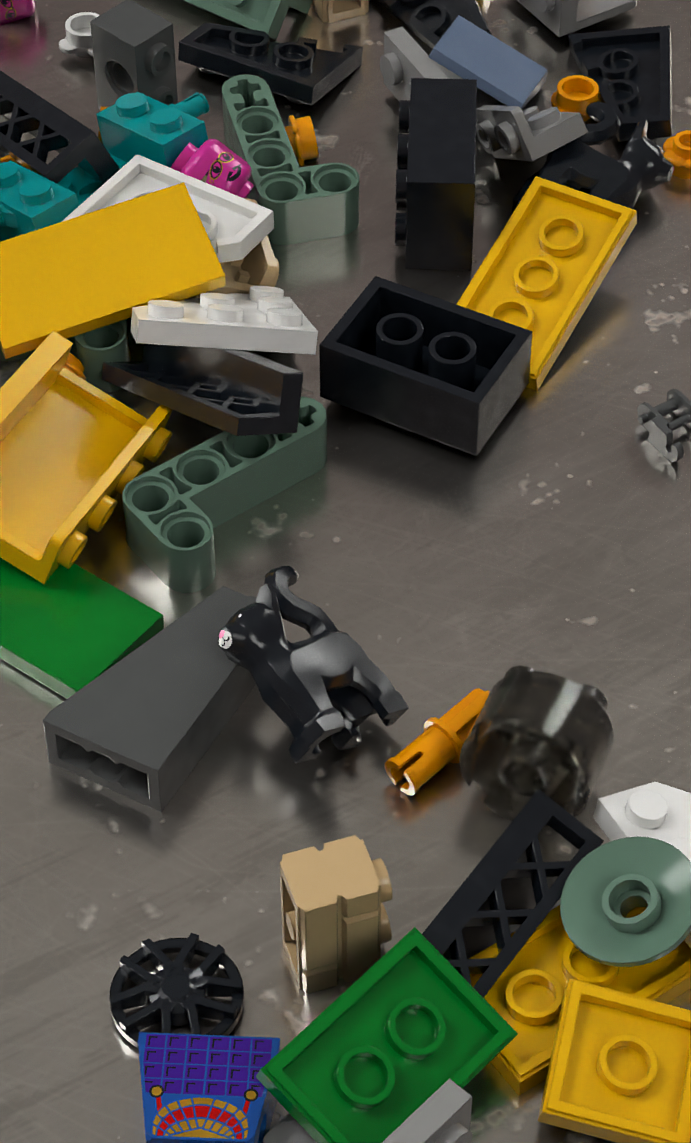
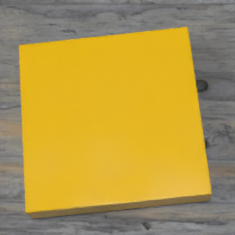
M569 978L564 991L537 1122L616 1143H690L691 1010Z

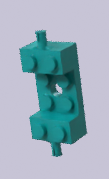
M140 92L128 93L119 97L114 105L96 114L102 143L120 169L137 154L171 168L188 143L191 142L199 148L208 140L205 122L197 119V117L209 112V104L206 97L202 93L199 94V92L194 93L176 105H166ZM11 160L0 163V242L62 222L104 183L79 166L70 171L60 182L55 183Z

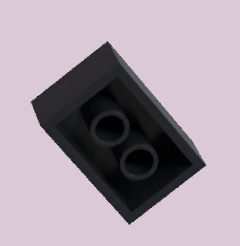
M411 78L410 100L399 101V133L409 134H398V169H396L395 203H397V211H406V213H396L395 246H406L405 269L472 271L476 172L477 80Z
M375 276L319 345L320 397L477 456L529 384L532 331Z

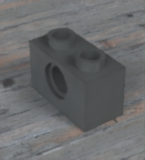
M125 0L90 21L98 108L101 109V106L110 107L115 104L119 97L136 92L143 93L166 105H176L178 103L173 23L132 0Z

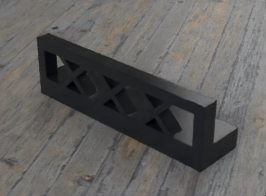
M0 71V115H4L9 119L0 123V150L10 155L25 168L55 183L60 182L76 166H79L102 183H105L120 170L94 131ZM29 132L36 137L20 142L23 133ZM55 150L60 153L48 165L46 164L49 151Z
M144 344L142 361L103 362L101 380L235 436L297 433L304 372L245 350Z
M538 789L422 935L442 955L450 947L452 960L447 961L471 986L470 974H482L473 988L484 998L561 898L565 882L574 867L588 853L598 848L604 840ZM546 824L578 849V852L571 861L543 862L538 834ZM525 851L527 863H516ZM546 877H558L548 889ZM531 878L536 902L534 909L506 910L500 883L502 879ZM488 898L490 910L478 911ZM521 924L511 937L509 925ZM493 926L498 948L496 958L467 959L462 935L464 927Z

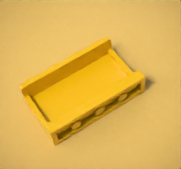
M54 331L49 334L0 388V558L42 584H45L60 564L69 569L75 563L88 540V537L84 534L89 528L98 533L104 527L116 507L117 501L114 497L118 493L122 495L126 484L143 474L145 466L142 463L145 459L152 463L158 460L172 436V432L167 430L165 426L173 409L160 404L150 418L147 419L64 368L73 343Z

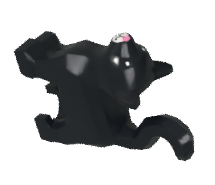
M599 101L590 103L586 108V114L598 123L585 124L588 133L547 154L543 167L526 180L514 197L512 214L536 176L633 209L642 191L670 181L674 165L664 158L662 148L647 138L648 122L645 119H641L637 123L620 160H615L590 147L591 145H601L612 139L621 126L619 115L609 104Z
M281 566L271 569L265 575L264 585L259 588L255 603L238 610L228 620L218 634V643L230 661L251 672L263 701L282 720L294 737L289 751L295 763L315 759L321 753L318 744L330 735H332L333 744L340 751L357 747L362 742L359 725L370 715L377 713L384 725L389 726L394 724L409 707L402 695L395 690L388 677L368 658L356 641L347 633L339 631L320 607L298 598L289 590V586L294 585L298 581L299 574L290 566ZM282 619L306 629L310 634V638L295 643L289 642L285 636Z

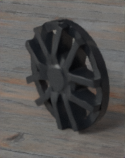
M191 933L188 938H169L153 942L151 939L141 941L142 948L135 951L129 957L125 955L121 957L119 961L120 967L114 975L110 987V1009L117 1029L135 1047L138 1048L140 1030L159 1022L162 1023V1033H172V1026L189 1024L191 1034L202 1035L198 1017L219 1020L221 1022L204 1035L228 1036L237 1025L244 1005L243 981L238 968L228 955L225 954V949L218 944L215 947L200 941L199 935ZM169 953H179L174 961H171L165 955ZM194 955L206 958L195 970L189 968ZM150 960L159 972L154 975L142 968L141 965ZM220 967L228 978L212 976ZM128 978L138 985L123 991ZM207 997H232V1003L229 1005L208 999ZM148 1005L129 1017L125 1015L124 1010Z

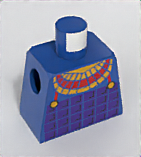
M139 1032L138 1048L146 1143H263L264 1136L270 1129L277 1100L256 1078V1075L261 1068L281 1051L280 1038Z

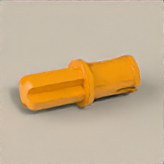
M477 688L471 691L440 719L430 717L423 724L424 732L396 756L389 758L385 762V770L391 781L397 785L405 777L407 781L401 786L400 790L407 795H414L424 783L449 762L459 763L463 760L465 748L501 718L502 708L498 704L496 697L489 690L483 691Z

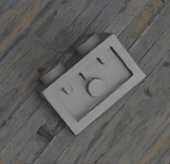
M483 105L476 109V117L479 122L476 125L477 137L485 151L489 154L492 153L494 158L535 161L588 133L580 112H559L558 107L539 111L537 106L522 110L519 106Z

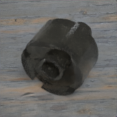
M519 665L510 668L504 678L492 687L462 745L459 764L463 778L469 787L474 779L477 785L487 794L483 803L495 813L511 821L515 819L538 789L567 812L573 813L574 817L578 816L585 809L613 746V726L606 712L608 700L604 693L592 685H578L559 675L535 671L527 666Z

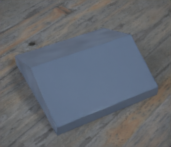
M460 15L454 20L429 55L430 59L461 78L477 80V88L503 104L519 106L521 109L542 89L547 80L548 70Z

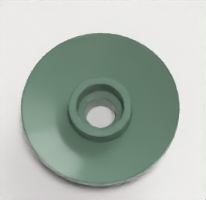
M650 837L620 838L594 849L574 867L562 890L560 914L564 929L570 940L588 958L609 966H640L666 956L676 949L691 932L690 860L673 845ZM646 907L645 911L641 914L626 918L632 909Z

